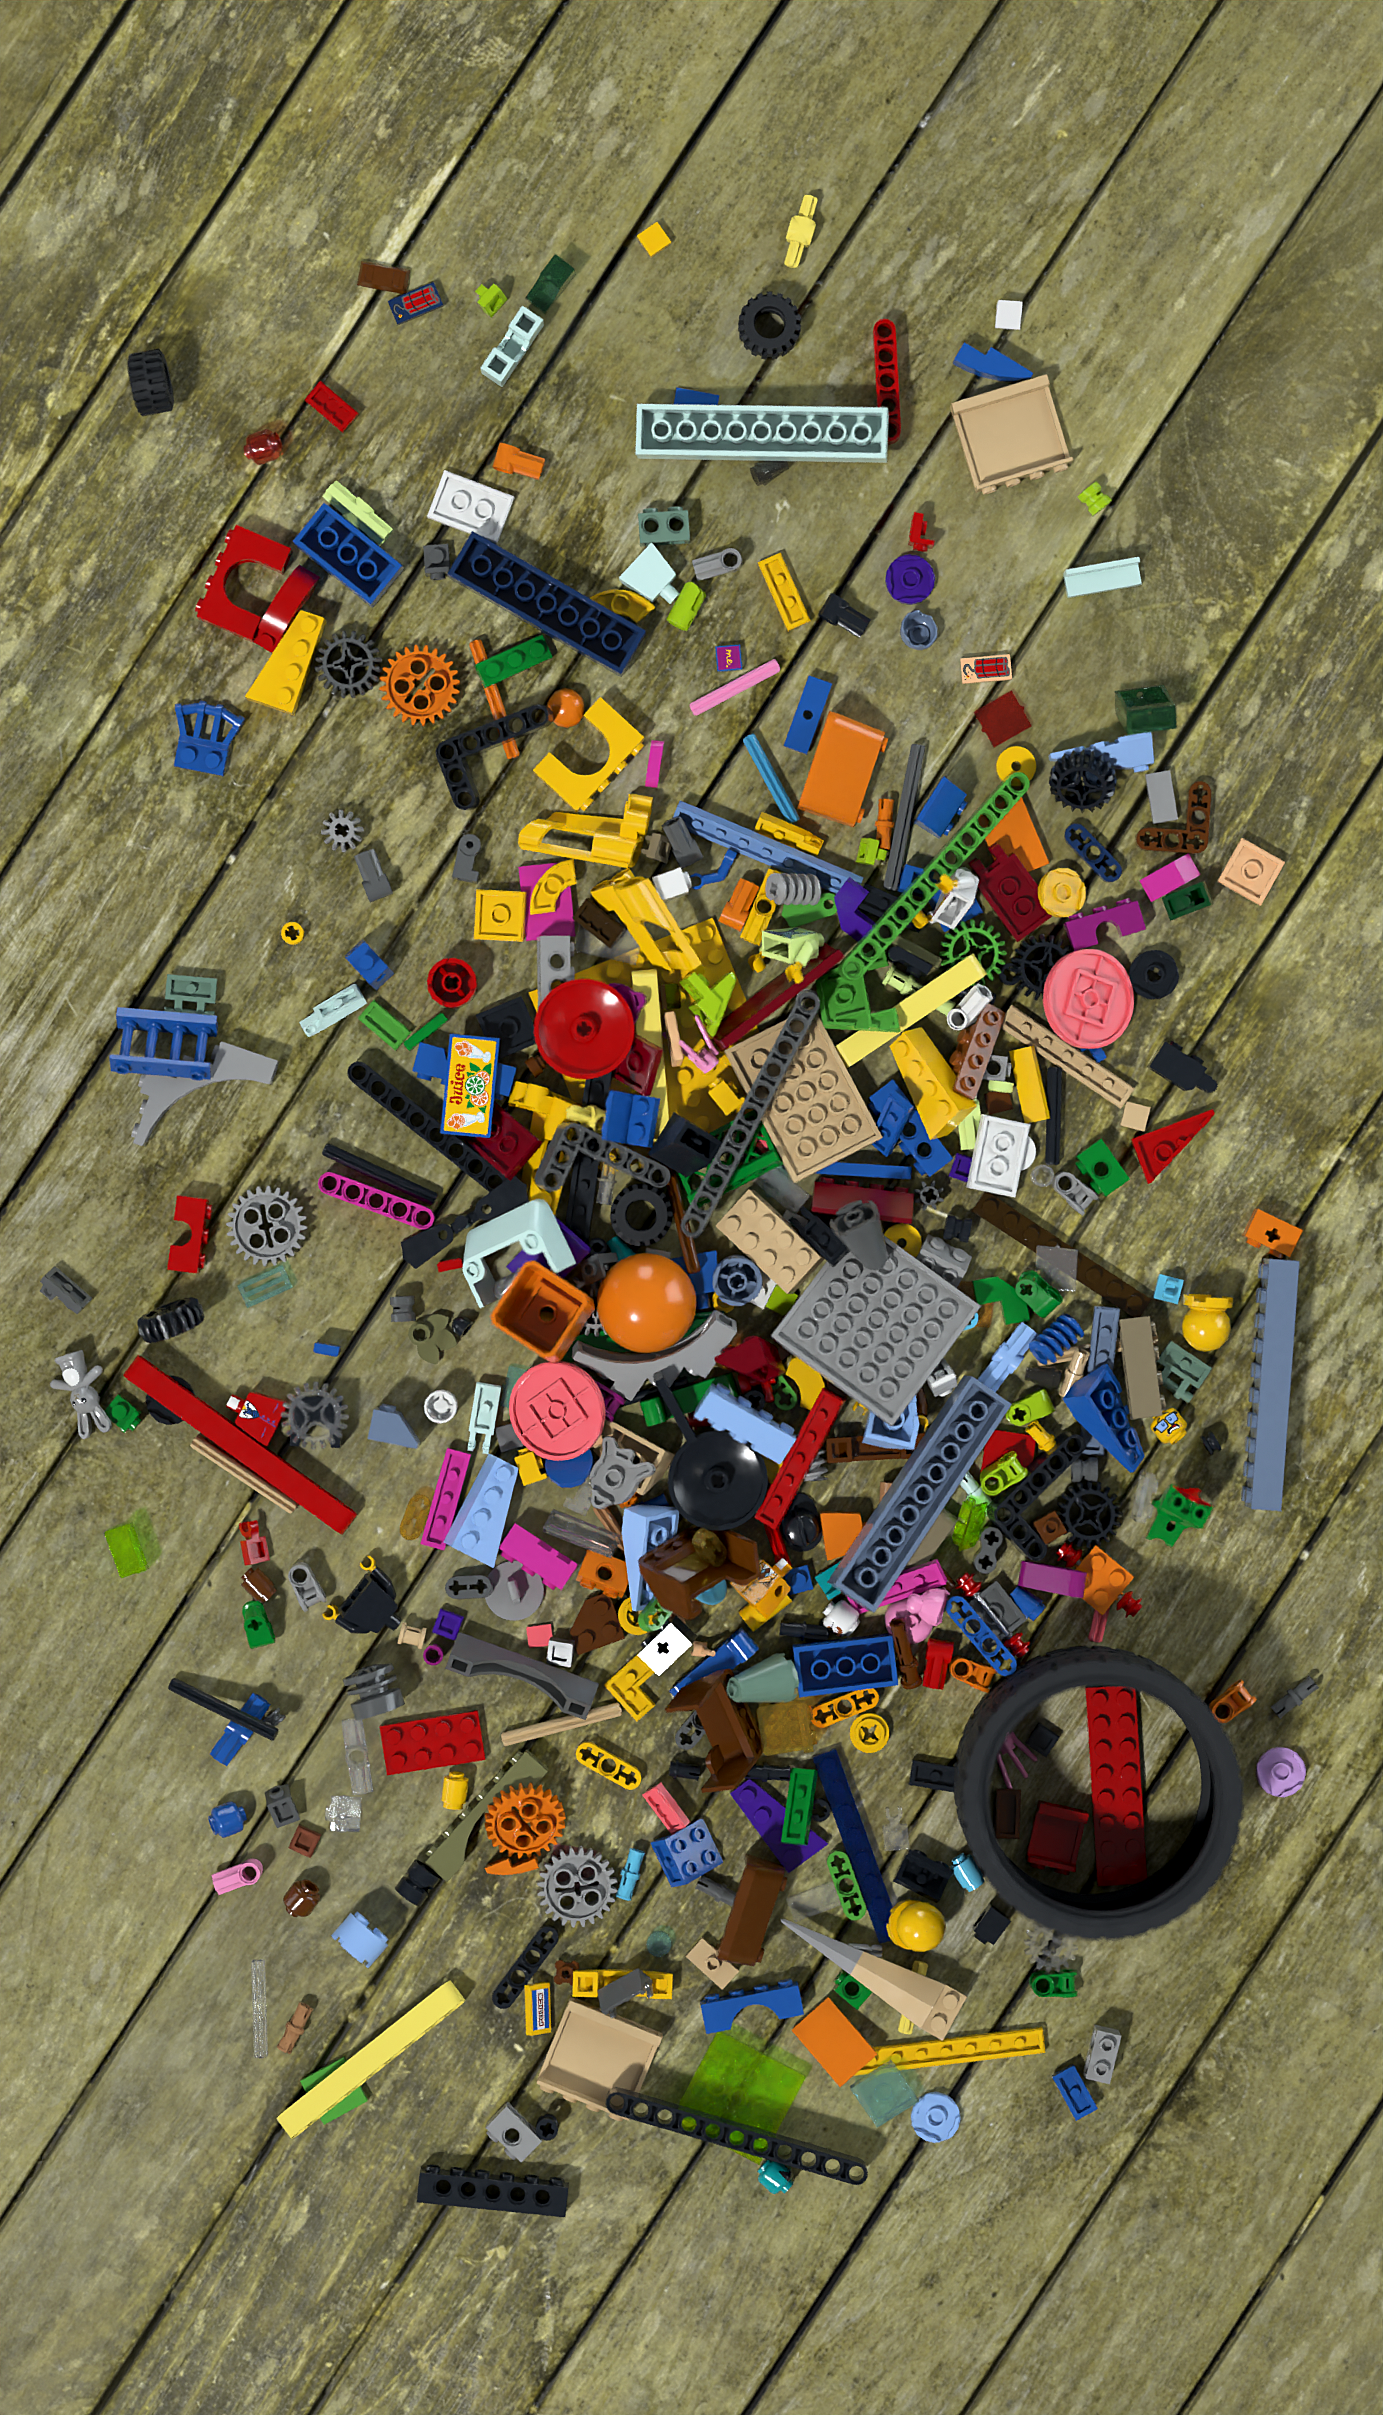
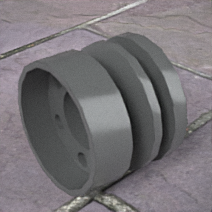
M392 1663L370 1665L358 1669L350 1676L343 1678L344 1686L356 1684V1687L346 1691L347 1695L359 1694L360 1699L351 1703L355 1720L377 1716L405 1704L400 1688H388V1684L397 1679L396 1675L384 1676V1674L394 1670Z

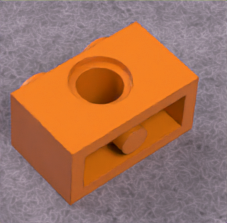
M588 1548L576 1581H579L580 1585L584 1588L593 1590L595 1587L603 1590V1594L608 1597L617 1598L618 1596L622 1598L628 1585L626 1562ZM598 1571H608L611 1578L602 1580L598 1576Z

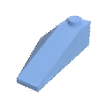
M1151 731L1128 735L1119 737L1111 743L1109 741H1102L1092 744L1087 748L1085 746L1050 753L1048 756L1049 761L1056 762L1057 759H1062L1064 753L1070 756L1073 750L1077 754H1080L1083 749L1086 752L1085 754H1090L1094 750L1096 757L1103 754L1104 761H1110L1111 768L1122 770L1134 769V773L1149 770L1148 766L1154 763Z
M641 1504L624 1509L622 1538L632 1610L635 1612L643 1610L654 1596L639 1572L638 1559L676 1536L679 1521V1512L676 1507Z

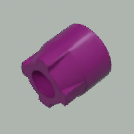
M438 1644L429 1645L423 1653L424 1661L429 1665L439 1664L444 1656L443 1650ZM430 1650H437L439 1653L438 1657L431 1658L429 1655Z

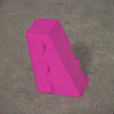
M514 1523L499 1546V1549L502 1550L500 1554L511 1563L517 1560L523 1564L521 1567L523 1571L531 1576H534L535 1573L544 1578L542 1583L552 1590L556 1587L562 1590L578 1566L577 1563L516 1523Z

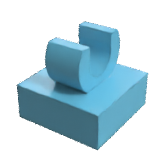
M1159 1274L1153 1298L1178 1304L1184 1280Z

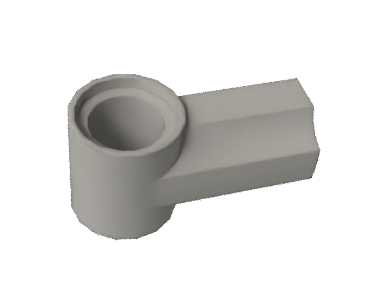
M727 548L722 552L692 560L698 582L738 571L742 566L740 553L736 549ZM729 554H734L738 558L737 564L733 567H728L724 564V559Z

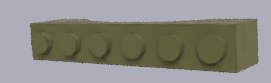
M527 1748L523 1753L521 1751L516 1752L509 1761L512 1765L506 1771L501 1769L492 1779L495 1782L489 1790L485 1787L477 1795L476 1799L478 1802L474 1807L467 1806L459 1815L462 1820L456 1826L451 1824L442 1834L445 1837L439 1845L435 1842L425 1853L428 1855L425 1863L446 1882L464 1864L468 1837L475 1823L488 1809L487 1806L494 1804L493 1797L501 1799L500 1791L503 1790L508 1794L510 1792L509 1786L518 1790L519 1783H522L524 1788H527L529 1783H532L534 1787L548 1772V1767Z

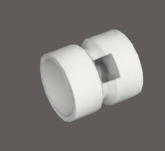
M443 1389L431 1393L424 1405L425 1414L431 1421L436 1423H446L451 1420L458 1409V1402L454 1394Z

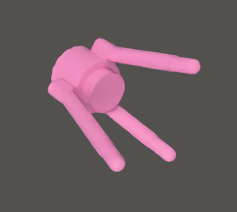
M695 1015V1020L709 1050H706L704 1047L696 1053L684 1041L680 1040L679 1044L682 1046L683 1054L705 1074L719 1063V1060L716 1058L719 1051L714 1047L699 1015ZM665 1032L662 1033V1036L664 1038H666Z
M1014 1732L1008 1734L996 1757L1007 1789L1013 1788L1000 1751L1003 1755L1009 1754L1024 1778H1027L1028 1774L1012 1750L1015 1748L1013 1743L1034 1762L1037 1761V1757L1016 1737Z

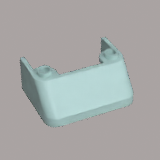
M543 1199L532 1200L468 1232L463 1260V1274L480 1308L502 1298L484 1256L519 1240L522 1248L528 1254L535 1255L543 1251L554 1274L576 1263L549 1204Z

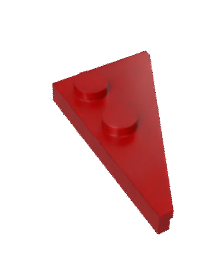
M1213 1109L1131 1139L1147 1184L1152 1183L1162 1170L1172 1162L1176 1155L1210 1121L1215 1114Z

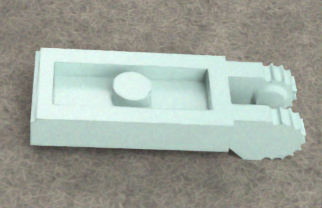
M476 1383L467 1451L473 1452L476 1445V1433L486 1434L482 1447L483 1453H489L491 1436L494 1435L501 1385Z

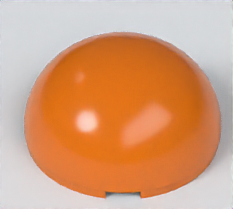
M653 1253L631 1255L612 1266L606 1273V1278L601 1281L597 1294L598 1317L609 1337L620 1346L640 1353L659 1352L681 1340L692 1325L696 1312L695 1289L687 1273L673 1260Z

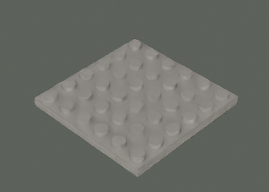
M884 1236L888 1260L883 1268L879 1270L866 1269L851 1251L834 1267L826 1262L770 1338L892 1427L981 1306Z

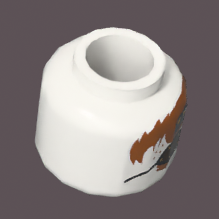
M840 1600L836 1604L831 1601L822 1612L826 1615L823 1620L824 1626L838 1637L844 1635L848 1637L860 1623L858 1620L859 1612L844 1600Z

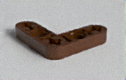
M1198 781L1188 789L1185 830L1143 828L1135 837L1137 847L1144 851L1185 854H1199L1207 848L1209 837L1210 786L1205 782ZM1198 786L1202 787V791H1206V795L1201 797V804L1206 803V808L1201 806L1191 807L1192 803H1197V795L1193 794V791L1197 790ZM1194 811H1201L1204 814L1205 820L1202 824L1197 825L1192 822L1191 815ZM1145 832L1149 833L1151 838H1157V833H1162L1160 837L1161 848L1156 847L1158 842H1150L1148 846H1144L1145 843L1140 841V837H1143ZM1168 834L1177 836L1178 845L1175 848L1166 846L1165 837ZM1182 834L1187 835L1185 840H1193L1195 836H1198V839L1203 841V845L1198 846V849H1194L1193 844H1185L1186 849H1181L1183 844Z

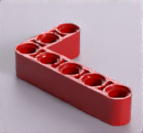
M880 319L876 322L873 329L876 408H882V403L886 401L892 402L895 406L894 411L889 412L888 426H892L896 430L894 437H888V445H892L898 441L901 434L896 328L889 319ZM880 327H887L891 331V335L883 338L878 335L877 330ZM889 352L892 355V360L887 363L882 362L879 359V354ZM885 376L890 377L894 384L888 388L883 387L880 384V379Z

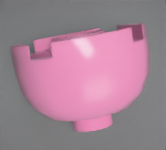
M908 1598L890 1603L885 1612V1626L889 1634H892L889 1622L894 1618L901 1617L905 1619L910 1644L924 1641L930 1635L933 1626L923 1621L918 1613H910L907 1610Z

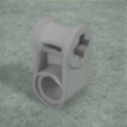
M1058 1172L1052 1178L1053 1189L1081 1216L1085 1214L1084 1210L1091 1202L1099 1198L1088 1186L1081 1183L1071 1173ZM1062 1176H1067L1070 1179V1186L1065 1190L1060 1189L1058 1186V1181Z
M297 1562L292 1565L288 1578L303 1611H308L309 1607L321 1601L323 1603L327 1602L326 1595L311 1567L305 1562ZM298 1568L305 1570L307 1578L297 1580L293 1574L294 1570Z

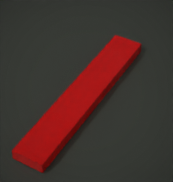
M822 1388L754 1518L774 1530L779 1528L846 1401L844 1398L827 1388Z

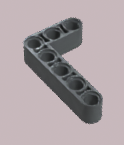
M563 1122L556 1128L535 1174V1183L539 1188L557 1191L563 1185L579 1151L651 1186L664 1187L670 1180V1172L665 1166L616 1142L602 1140V1135L571 1122ZM570 1127H572L574 1130V1136L572 1139L568 1140L566 1137V1131ZM591 1138H594L596 1145L590 1151L587 1144ZM613 1148H615L617 1151V1157L615 1158V1160L611 1161L609 1158V1153ZM562 1150L564 1154L563 1160L557 1163L556 1153ZM637 1159L638 1168L632 1171L631 1162ZM658 1169L660 1176L659 1179L654 1182L652 1179V1173L654 1172V1170ZM552 1173L553 1182L547 1186L545 1177L547 1174Z

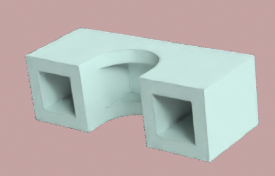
M522 306L508 326L509 329L497 348L494 347L481 366V373L503 387L544 326L543 319Z

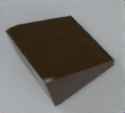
M661 984L662 1009H680L679 985Z

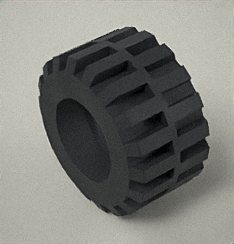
M767 292L766 295H762V293L756 294L754 299L751 297L747 305L743 306L738 322L739 338L741 342L743 341L745 349L752 351V355H760L761 359L767 360V357H772V359H777L779 355L783 357L787 354V351L795 347L800 334L801 317L798 314L796 305H792V300L788 297L787 299L783 298V294L780 293L773 295L772 292ZM765 313L778 315L784 322L783 333L772 339L760 336L755 330V321L760 315Z
M153 349L129 354L127 361L128 375L134 402L140 415L148 416L172 411L174 406L173 390L167 362L160 349Z
M635 1184L623 1189L614 1199L610 1211L611 1224L616 1234L622 1240L634 1246H648L661 1240L668 1232L673 1217L671 1204L666 1195L658 1188L648 1184ZM638 1200L650 1202L656 1210L654 1224L645 1230L635 1229L627 1221L628 1207Z

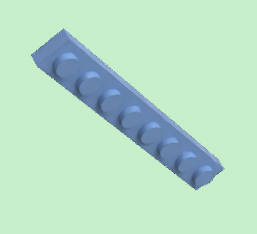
M679 801L673 817L681 816L688 832L788 874H813L819 878L821 888L837 894L849 877L860 885L863 881V877L683 801Z

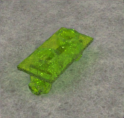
M967 1497L962 1502L958 1517L965 1520V1523L960 1520L957 1521L952 1534L953 1543L959 1546V1551L974 1547L978 1542L980 1526L986 1517L987 1502L976 1504V1500L971 1497Z

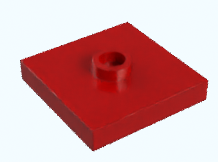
M995 1429L984 1446L980 1474L984 1468H987L1011 1451L1016 1452L1017 1460L1023 1468H1026L1033 1461L1036 1441L1029 1434ZM990 1477V1478H988V1479H991V1480H998V1479L995 1478V1477Z

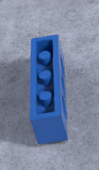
M894 1080L888 1082L868 1098L871 1101L868 1106L876 1117L881 1114L889 1095L894 1091L910 1103ZM913 1106L906 1123H912L915 1126V1134L912 1137H906L901 1132L899 1136L901 1142L898 1146L906 1156L909 1154L913 1156L916 1160L913 1165L921 1176L926 1174L930 1177L953 1158L938 1138L930 1140L920 1115ZM922 1142L930 1146V1153L926 1157H922L917 1153V1146Z

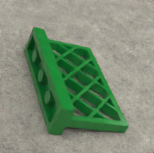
M752 1110L743 1115V1117L748 1121L753 1117L756 1119L758 1114L755 1110ZM734 1120L710 1133L715 1137L718 1136V1139L722 1141L724 1133L730 1130ZM762 1121L753 1136L749 1151H745L747 1154L745 1163L737 1166L723 1195L783 1165ZM736 1131L737 1135L734 1142L739 1144L741 1135L745 1134L742 1131ZM758 1139L766 1141L769 1151L762 1155L753 1153ZM730 1154L728 1161H721V1163L726 1166L732 1165L734 1156ZM711 1164L708 1165L705 1174L698 1171L695 1174L705 1177ZM678 1173L688 1194V1201L691 1204L699 1187L695 1190L692 1189L690 1185L692 1175L685 1177ZM712 1176L710 1178L713 1180L709 1182V1185L713 1188H719L723 1184L722 1177L716 1178ZM706 1197L699 1199L697 1203L698 1208L710 1203L711 1200Z

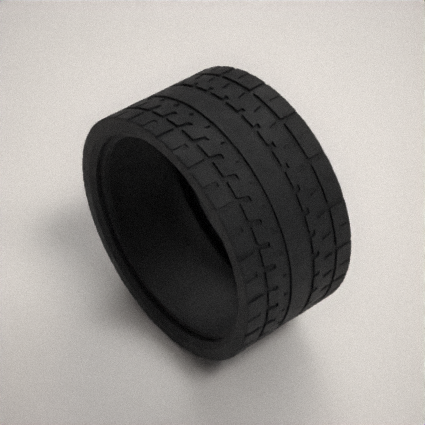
M1074 1646L1069 1647V1649L1062 1648L1047 1652L1045 1656H1036L1024 1662L1020 1667L1017 1666L1013 1674L1005 1676L1002 1681L999 1680L995 1683L989 1693L980 1700L973 1711V1717L969 1718L964 1728L963 1737L960 1739L956 1753L958 1758L954 1765L956 1811L964 1836L984 1876L1002 1899L1010 1906L1013 1905L1018 1913L1029 1920L1035 1921L1041 1927L1053 1931V1929L1057 1930L1059 1934L1098 1941H1100V1938H1105L1106 1941L1120 1940L1126 1937L1132 1938L1144 1935L1149 1930L1153 1929L1155 1931L1170 1924L1171 1921L1177 1920L1190 1911L1192 1905H1197L1209 1893L1210 1888H1213L1223 1874L1222 1869L1227 1867L1234 1852V1845H1236L1241 1828L1239 1821H1242L1243 1785L1242 1778L1238 1774L1240 1773V1767L1236 1754L1233 1751L1234 1748L1227 1733L1222 1729L1223 1726L1208 1706L1180 1679L1154 1661L1141 1655L1136 1656L1130 1651L1118 1648L1112 1649L1106 1646H1092V1648ZM1094 1685L1125 1687L1152 1696L1166 1704L1177 1713L1189 1731L1196 1747L1201 1771V1795L1195 1821L1190 1833L1177 1853L1161 1869L1137 1884L1117 1891L1099 1894L1068 1892L1051 1887L1029 1876L1007 1857L995 1839L988 1807L989 1784L994 1762L1002 1744L1015 1725L1040 1703L1062 1692L1079 1687Z

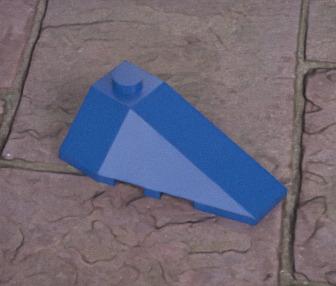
M1105 1364L1075 1382L1064 1396L1063 1401L1074 1418L1132 1473L1137 1469L1145 1455L1136 1429L1131 1428L1127 1418V1414H1129L1128 1406H1123L1119 1395L1122 1392L1120 1383L1108 1364Z

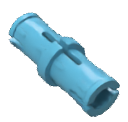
M630 1848L625 1868L621 1870L622 1878L616 1897L631 1901L636 1881L640 1879L641 1874H639L645 1852Z

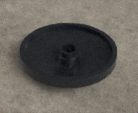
M707 1431L696 1435L698 1441L692 1444L686 1441L675 1453L668 1471V1490L674 1506L689 1522L707 1530L721 1531L742 1525L759 1510L767 1492L768 1476L762 1456L750 1447L751 1443L749 1441L746 1444L740 1443L733 1439L728 1431Z

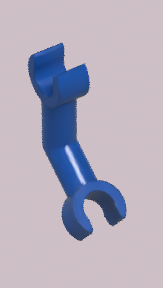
M728 849L718 872L705 875L692 874L690 877L697 876L701 879V884L692 888L700 889L703 885L723 881L737 853Z

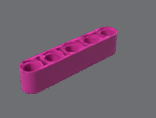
M324 1173L318 1180L319 1189L327 1195L418 1229L430 1228L435 1222V1214L430 1208L337 1173ZM328 1176L334 1177L337 1182L335 1189L331 1191L327 1190L323 1184ZM351 1185H356L360 1189V1195L356 1199H351L347 1195V1189ZM376 1193L380 1194L384 1200L383 1205L379 1208L373 1207L370 1203L371 1196ZM398 1202L404 1203L407 1207V1212L402 1217L395 1215L393 1210ZM426 1211L429 1213L430 1222L427 1225L418 1223L417 1215L419 1212Z

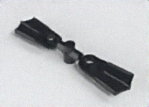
M516 1176L511 1181L507 1179L480 1199L474 1211L467 1215L457 1216L455 1222L450 1224L451 1226L448 1224H438L402 1241L403 1259L414 1269H417L451 1244L454 1239V1233L457 1234L463 1229L471 1227L480 1219L485 1221L491 1220L528 1203L527 1185ZM487 1204L491 1207V1211L488 1214L484 1212V1206ZM443 1230L447 1232L445 1240L440 1237V1233Z

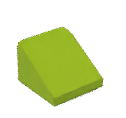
M776 1284L765 1306L784 1316L792 1309L798 1295L795 1293L787 1294Z

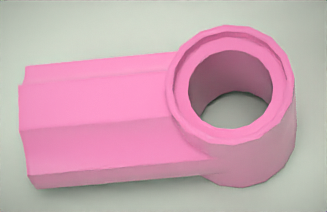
M250 1858L243 1863L212 1874L215 1890L221 1895L242 1886L256 1883L263 1873V1865L259 1860ZM246 1866L255 1868V1877L246 1875L244 1870Z

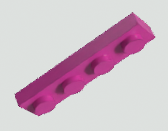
M447 1447L422 1536V1545L445 1550L446 1543H444V1540L452 1526L471 1454Z
M938 1559L903 1570L879 1607L908 1598L911 1594H919L945 1585L947 1578ZM847 1597L851 1606L859 1614L868 1611Z

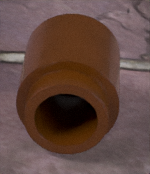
M250 1568L241 1577L244 1581L241 1586L256 1601L259 1600L262 1604L277 1591L273 1586L274 1583L259 1568L255 1571Z

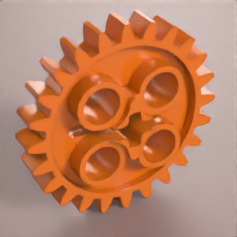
M415 645L414 652H410L405 647V655L402 656L399 652H396L398 660L388 659L391 668L383 667V671L388 675L387 677H380V681L386 683V685L380 687L379 690L387 692V694L381 699L382 701H390L386 707L387 710L396 709L393 714L395 718L400 714L403 715L402 723H405L410 718L412 726H415L417 720H420L422 726L425 727L426 719H430L431 723L435 724V716L443 720L442 712L444 710L449 713L452 712L448 706L449 703L457 704V701L452 696L460 694L459 690L454 689V686L460 684V680L453 679L458 674V671L449 670L453 666V662H444L447 657L445 653L437 657V648L432 653H429L427 645H425L423 651H419L418 646ZM416 662H422L425 665L424 672L419 675L414 674L411 670ZM434 668L435 672L424 682L425 690H417L411 701L405 703L406 698L416 689L414 683L416 681L422 682L430 669ZM433 679H443L444 686L441 690L437 691L431 688ZM401 681L409 684L408 691L403 694L396 691V685ZM419 697L427 698L428 706L422 710L415 707L416 699Z
M519 1783L518 1790L509 1786L510 1792L508 1794L503 1790L500 1791L501 1799L493 1797L494 1805L487 1806L489 1813L485 1814L486 1822L484 1824L488 1839L492 1840L493 1847H499L500 1853L507 1849L508 1857H511L516 1852L518 1859H521L523 1853H526L530 1859L532 1852H536L538 1856H541L540 1849L544 1848L546 1851H550L549 1843L557 1845L556 1837L563 1836L561 1829L565 1828V1812L563 1811L562 1802L559 1803L558 1796H552L551 1789L543 1792L542 1785L533 1789L532 1783H529L527 1788H524L522 1783ZM526 1804H532L529 1807H523ZM506 1818H512L509 1821H504Z

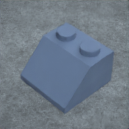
M382 1404L373 1410L368 1439L415 1449L420 1446L419 1438L402 1412L396 1411L397 1406Z

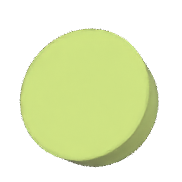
M989 1080L988 1089L990 1091L1011 1093L1013 1092L1014 1083Z

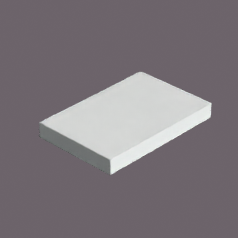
M444 470L427 518L471 534L473 531L492 543L497 544L515 497Z
M981 1114L966 1188L1016 1197L1030 1124Z

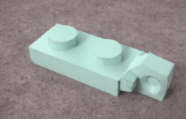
M352 984L314 1007V1012L299 1023L305 1034L310 1037L366 1005L367 1002L357 984Z

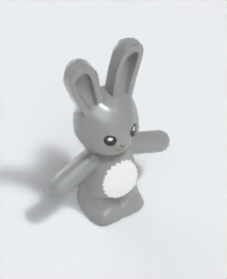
M83 1350L55 1358V1362L62 1370L64 1380L53 1379L50 1382V1386L53 1389L72 1391L70 1402L77 1411L80 1438L87 1439L92 1433L90 1414L100 1431L109 1432L112 1426L111 1420L99 1405L97 1391L89 1386L103 1372L102 1367L96 1365L88 1372Z

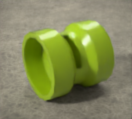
M1097 481L1077 497L1081 503L1087 504L1088 511L1092 517L1112 502L1108 495H1104L1101 492V486Z

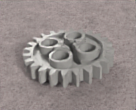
M258 1186L256 1194L251 1190H247L249 1198L246 1199L240 1195L241 1204H232L237 1210L236 1213H228L230 1217L234 1218L233 1222L226 1223L227 1226L233 1227V1231L228 1232L227 1236L235 1237V1240L230 1245L238 1244L240 1247L236 1253L246 1252L244 1260L246 1261L252 1256L254 1265L262 1259L263 1266H267L268 1260L271 1259L275 1266L279 1257L283 1262H286L285 1254L288 1253L291 1256H295L293 1247L301 1249L302 1246L297 1242L298 1239H306L304 1235L300 1234L301 1230L308 1229L307 1226L301 1225V1221L307 1219V1216H299V1212L304 1208H296L294 1206L298 1200L297 1198L291 1201L288 1200L290 1192L287 1191L283 1196L280 1195V1187L274 1193H272L271 1186H267L265 1192ZM261 1204L265 1205L267 1221L273 1223V1227L269 1229L273 1241L272 1248L268 1244L267 1231L261 1229V1225L264 1224ZM279 1204L282 1207L283 1214L280 1218L271 1216L270 1208L272 1205ZM250 1209L256 1210L259 1215L258 1221L254 1224L246 1220V1213ZM280 1228L288 1232V1239L283 1243L278 1242L275 1237L276 1231ZM254 1234H260L264 1238V1243L260 1248L254 1247L251 1243V1238Z
M569 1846V1853L567 1854L562 1849H559L560 1857L557 1858L552 1854L553 1863L544 1862L547 1871H539V1875L544 1880H537L536 1882L538 1886L543 1887L537 1891V1895L545 1896L539 1902L541 1905L548 1904L545 1908V1913L548 1914L553 1911L552 1919L555 1921L561 1917L562 1925H565L567 1920H570L572 1927H575L576 1921H580L582 1927H585V1920L587 1919L594 1924L595 1915L601 1919L603 1918L602 1909L610 1911L607 1902H615L614 1897L610 1893L617 1892V1888L611 1886L617 1882L616 1877H609L614 1873V1869H606L609 1864L608 1859L600 1862L602 1854L599 1852L593 1856L592 1848H589L584 1853L582 1846H579L578 1852H574L572 1846ZM586 1867L594 1869L590 1877L581 1876V1871ZM559 1872H568L569 1878L564 1882L558 1881L556 1876ZM594 1881L599 1882L598 1885H587L593 1883ZM575 1882H579L581 1885L579 1891H575L573 1888ZM559 1887H560V1888H567V1889H563V1890H561V1891H559V1892H556V1891H555V1889H556V1888H559ZM590 1891L598 1894L597 1898L592 1902L585 1900V1895ZM571 1896L573 1901L570 1905L563 1906L560 1904L561 1898Z

